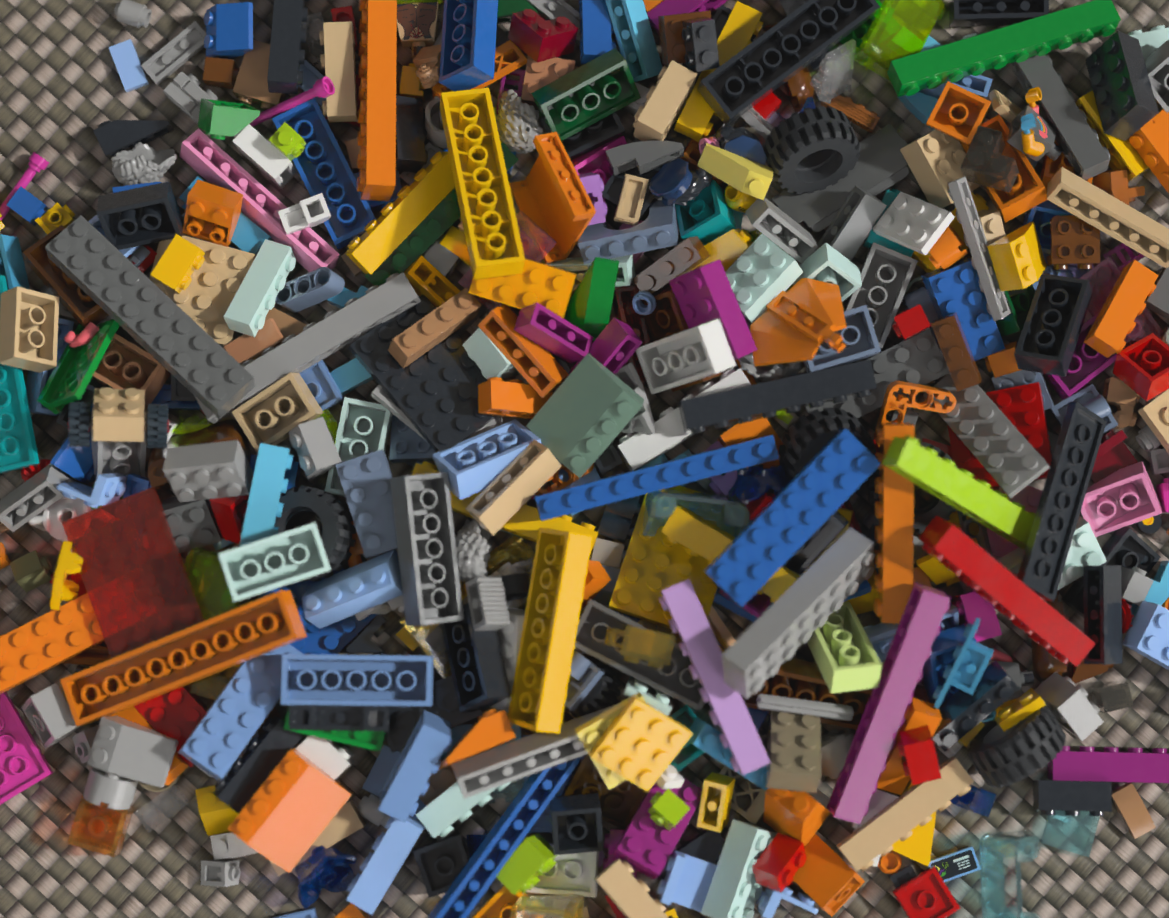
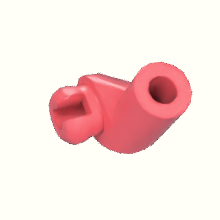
M90 321L78 335L73 331H69L65 335L64 341L72 348L86 345L99 331V328Z

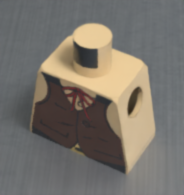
M438 2L397 4V26L402 47H411L413 59L422 47L433 46L436 42L440 14Z

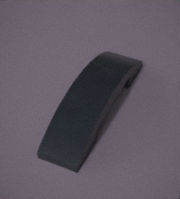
M290 705L289 730L389 731V706Z

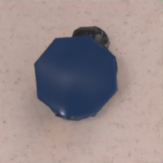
M730 125L727 127L723 126L717 130L715 137L721 149L765 165L767 156L761 142L753 133L743 127L733 128Z
M678 158L662 166L651 178L649 189L653 195L662 196V203L665 206H670L673 203L687 206L688 201L695 200V197L704 188L710 186L712 176L700 167L695 168V170L688 169V162Z

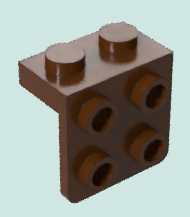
M1075 215L1054 216L1051 218V255L1046 257L1047 266H1053V270H1068V266H1077V270H1090L1092 265L1100 263L1099 229Z

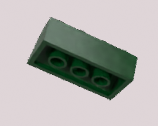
M616 48L531 93L550 132H557L561 141L641 98L627 62Z

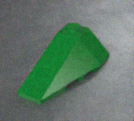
M595 257L577 290L575 289L566 309L564 319L594 337L592 343L609 324L619 261Z

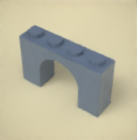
M662 200L652 202L648 218L642 223L627 229L610 230L607 228L606 222L588 225L578 240L583 263H592L595 257L612 259L678 245V219L675 204L665 206Z

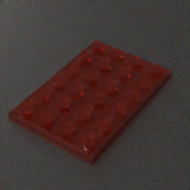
M154 487L62 522L68 542H72V552L83 558V563L78 564L81 566L80 574L111 659L204 622L196 596Z

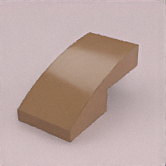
M1131 782L1112 791L1113 803L1118 813L1123 817L1134 839L1156 828L1146 806Z

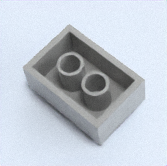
M238 440L168 448L163 471L179 502L250 494L253 471Z

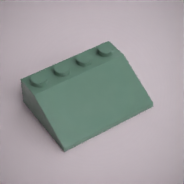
M587 353L526 426L541 439V442L565 467L581 478L641 409L644 399Z

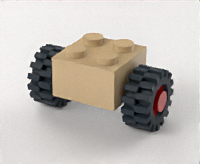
M135 388L94 389L93 419L90 420V402H70L68 417L69 446L90 447V427L93 430V441L144 442V431L148 428L147 448H167L169 434L168 404H148V423H146L147 421L144 420L145 390H137Z

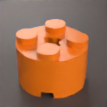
M950 224L929 250L932 255L929 259L936 269L942 267L946 270L969 253L968 249L962 250L961 246L964 243Z

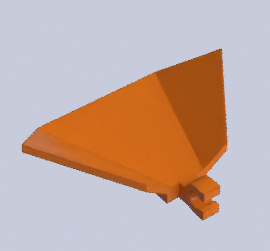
M801 278L787 292L782 291L766 305L767 310L750 325V333L757 347V350L753 352L755 367L813 360L823 341L827 342L837 353L845 348V344L841 342L843 340L842 336L834 332L847 327L839 285Z

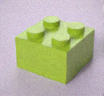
M538 833L526 838L496 877L513 895L519 892L524 894L528 890H532L539 883V875L541 876L545 872H549L557 862L554 859L558 855H554V848Z

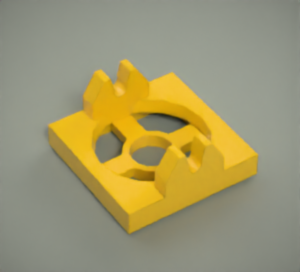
M63 541L61 544L53 576L50 609L59 610L61 600L70 601L77 598L76 592L79 591V585L66 579L68 574L81 572V566L78 564L83 563V558L76 553H71L72 542Z

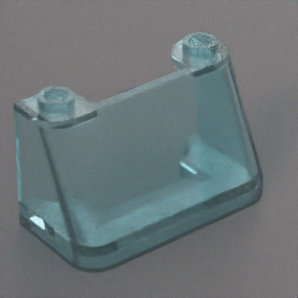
M662 489L648 493L645 500L643 535L655 536L657 529L665 526L668 518L674 513L678 505L684 506L706 520H715L717 527L734 537L749 524L748 508L732 496Z
M1027 831L990 832L981 837L979 840V861L981 868L982 918H1041L1034 912H1023L1020 862H1030L1037 858L1039 854V836Z

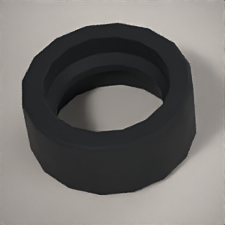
M522 573L500 576L505 588V601L528 597L531 580L530 574Z

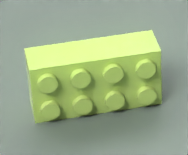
M850 601L843 602L841 608L838 611H833L828 616L826 623L812 633L807 644L830 693L877 688L879 686L882 664Z

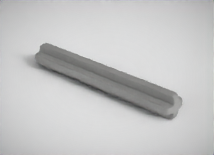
M764 694L758 695L757 707L759 709L847 721L852 720L854 715L852 706Z

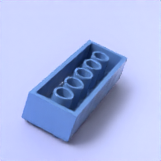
M288 644L243 662L178 753L216 780L223 779L281 697L282 654L303 653Z
M282 654L281 704L432 706L434 656Z

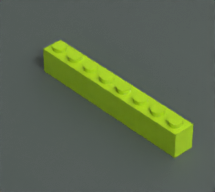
M908 435L905 438H893L882 462L883 465L1025 550L1035 513H1028L1025 511L1026 507L1020 503L1010 502L1007 500L1008 496L1006 494L991 490L990 484L981 480L976 481L972 478V473L964 469L955 468L953 461L939 458L936 456L937 452L935 450L918 445L919 440Z

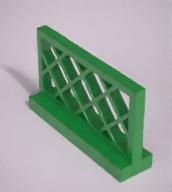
M114 319L96 325L99 331L88 344L75 348L69 347V344H67L57 363V367L54 368L37 399L39 403L55 415L61 413L65 404L79 400L82 397L120 326ZM78 324L74 333L76 335L80 334L83 331V327Z
M289 709L284 725L285 730H289ZM289 730L375 751H381L382 743L386 740L385 731Z

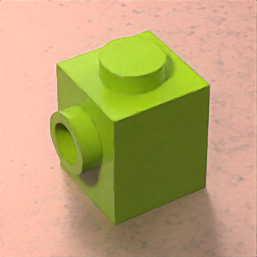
M286 122L269 139L270 143L290 161L294 157L297 158L304 151L306 145L303 137Z
M668 788L663 794L658 791L649 801L652 807L648 812L651 814V819L657 825H663L670 831L689 811L690 807Z

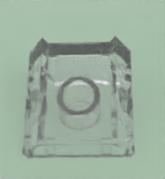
M852 39L826 54L821 61L819 72L810 82V85L816 91L819 101L830 104L831 100L846 90L851 91L856 49L855 40Z

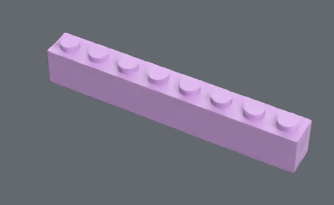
M687 579L660 592L662 596L658 598L662 609L664 611L668 610L672 618L668 621L673 633H678L682 642L678 643L684 657L689 656L692 663L689 666V670L694 680L699 679L702 686L699 689L700 695L704 703L709 702L712 711L709 712L714 726L719 724L723 733L719 735L723 747L730 749L733 757L729 758L734 771H739L741 775H745L769 764L770 760L740 693L724 683L722 652L690 580Z

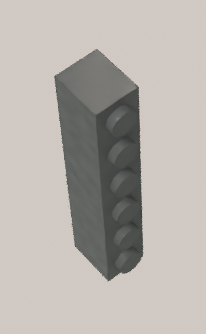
M1036 55L1029 57L1021 63L1014 62L1013 72L1025 92L1027 93L1029 89L1035 87L1040 88L1042 100L1035 102L1039 105V115L1055 129V141L1063 149L1062 152L1076 175L1087 180L1107 171L1110 153L1106 147H1102L1096 130L1090 128L1087 123L1086 114L1077 107L1073 93L1067 91L1064 86V80L1061 74L1056 73L1049 55Z

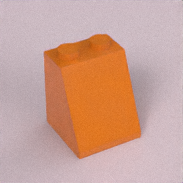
M762 415L753 417L752 422L739 424L738 422L717 439L723 447L773 435L779 458V447L784 445L769 421L763 419ZM779 459L742 468L741 470L747 476L746 481L750 486L754 483L760 486L769 479L768 473L774 469L778 473L782 470V467L780 466Z
M768 788L765 792L763 822L777 833L779 832L803 842L804 848L830 815L829 810L806 792Z
M814 834L805 846L806 862L802 868L798 869L793 880L823 910L833 917L865 881L820 837Z

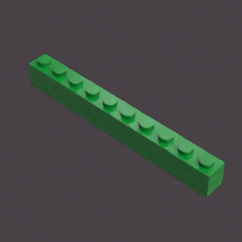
M1093 0L892 60L887 74L898 97L903 95L911 96L923 89L937 88L947 81L954 83L966 76H978L986 70L993 68L1001 69L1013 62L1021 63L1029 57L1036 55L1044 56L1050 51L1056 49L1064 50L1079 42L1087 43L1099 36H1110L1116 31L1121 18L1112 0Z

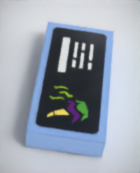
M973 846L931 859L929 866H927L928 868L935 866L944 882L981 870Z

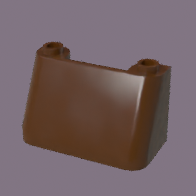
M233 419L224 420L172 437L167 443V448H151L147 471L151 487L162 492L172 489L163 471L168 448L238 440L250 463L251 451L246 435L238 421Z

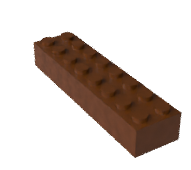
M791 658L789 660L786 659L780 665L779 670L774 676H769L764 681L762 688L757 693L753 692L748 699L743 695L741 697L746 707L771 712V710L759 709L757 707V698L760 694L852 706L854 710L852 720L821 717V723L857 730L873 688L830 693L817 663ZM916 684L913 698L929 702L925 686Z

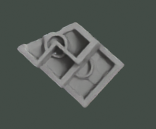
M631 362L623 366L615 376L644 399L641 409L622 429V432L630 434L640 432L651 435L655 432L651 408L640 378Z

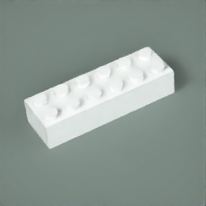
M731 368L721 375L718 383L714 384L711 381L700 388V394L695 397L746 387L751 384L741 368L736 371ZM690 394L682 400L691 399L695 397L693 396V394ZM670 407L660 414V419L654 422L655 432L653 434L646 435V433L639 432L633 436L632 433H629L619 440L620 445H618L617 451L630 471L637 470L693 436L691 431L684 432L679 407L675 410L673 407Z

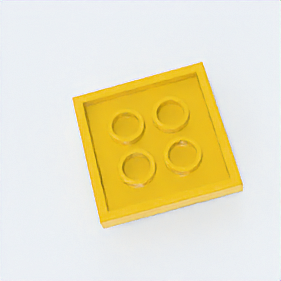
M633 695L591 749L589 755L592 759L648 792L693 734L685 726Z

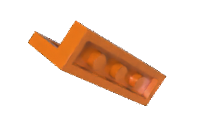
M511 40L495 48L494 78L472 89L485 88L527 64V58ZM439 82L432 87L433 98L438 96L441 99V93L453 92Z

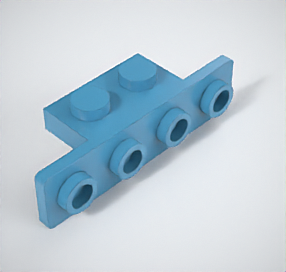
M976 617L973 624L968 622L962 635L966 639L963 645L958 643L952 656L956 660L953 666L947 665L942 676L946 680L943 686L938 684L932 698L936 699L934 708H939L950 685L973 695L994 650L972 640L981 619Z

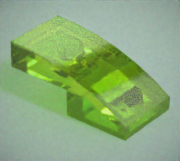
M193 413L178 424L173 431L175 434H185L203 429L213 423L208 421L206 416L200 420Z

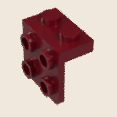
M1110 430L1102 436V442L1100 443L1090 477L1094 484L1119 469L1138 463L1123 442L1127 438L1123 430L1117 432Z

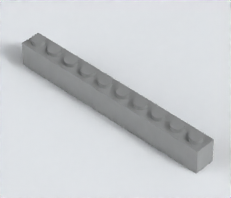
M404 272L400 275L399 273L391 275L386 279L387 282L379 287L375 285L365 292L366 295L361 298L355 297L344 304L345 307L339 311L332 310L324 316V320L317 324L316 322L308 324L303 328V332L297 336L293 334L286 337L280 346L264 350L261 353L262 356L258 359H250L241 364L254 377L255 387L221 419L232 414V411L289 373L303 372L362 337L380 323L396 317L421 302ZM196 398L208 421L215 424L221 420Z

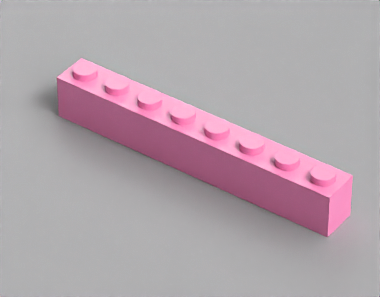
M199 128L182 142L179 157L210 184L243 194L241 212L267 233L272 240L290 246L296 261L309 273L321 267H328L331 270L335 268L340 254L310 227L287 235L278 211L287 207Z

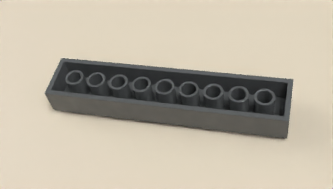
M82 215L45 246L48 258L216 417L221 419L255 387L254 377Z

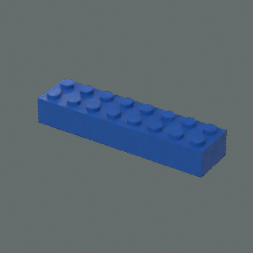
M846 428L840 429L703 572L738 606L743 607L881 463Z

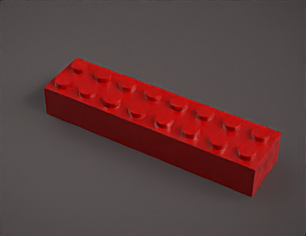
M935 516L918 537L924 544L921 547L932 557L937 558L940 561L939 563L946 569L958 575V579L976 590V594L985 601L990 602L993 608L1002 615L1011 619V623L1020 630L1025 631L1028 637L1037 644L1042 645L1045 651L1055 659L1060 660L1065 665L1070 662L1077 667L1095 645L1091 639L953 524Z

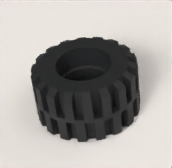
M583 655L604 674L574 712L564 705V709L576 718L607 708L613 704L615 705L618 702L616 696H620L621 690L617 687L621 685L617 679V674L603 661L594 656Z

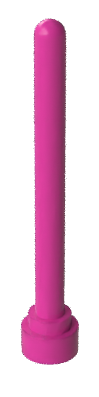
M326 76L316 80L313 88L261 112L260 116L253 120L250 125L254 127L315 97L326 98L335 93L333 82Z
M35 152L28 159L30 160L27 164L29 167L0 206L1 221L11 209L6 204L20 186L25 189L37 172L40 173L42 169L45 170L49 164L48 161Z

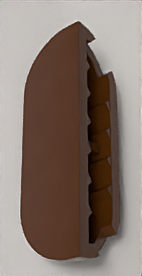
M776 24L763 26L764 33ZM805 67L784 83L794 113L803 111V109L811 104L814 98V83L808 67Z
M1058 590L1054 601H1044L1064 617L1063 603L1058 601ZM1031 639L1032 662L1037 676L1042 681H1045L1054 672L1063 677V672H1067V665L1055 659L1045 651L1042 645L1037 644Z

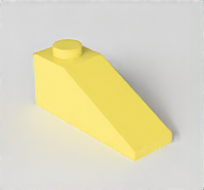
M708 143L705 144L697 164L698 167L735 189L761 200H764L773 179L772 168Z

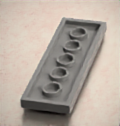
M949 373L933 386L947 389L955 396L956 406L951 412L937 413L1010 498L1050 468L1046 461L978 384L957 392ZM927 392L923 394L925 399H927ZM933 394V400L939 401L942 406L945 402H949L946 396L944 400H939Z

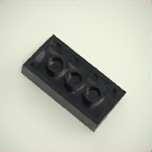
M1128 527L1115 530L1101 548L1107 561L1102 565L1121 566V569L1125 567L1131 570L1135 566L1146 571L1145 576L1161 558ZM1081 576L1067 591L1062 600L1084 618L1083 576Z

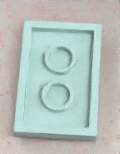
M630 675L625 686L624 695L631 697L640 692L646 703L669 716L673 706V697Z

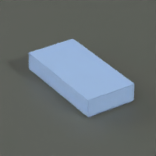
M131 39L108 47L126 92L149 84Z

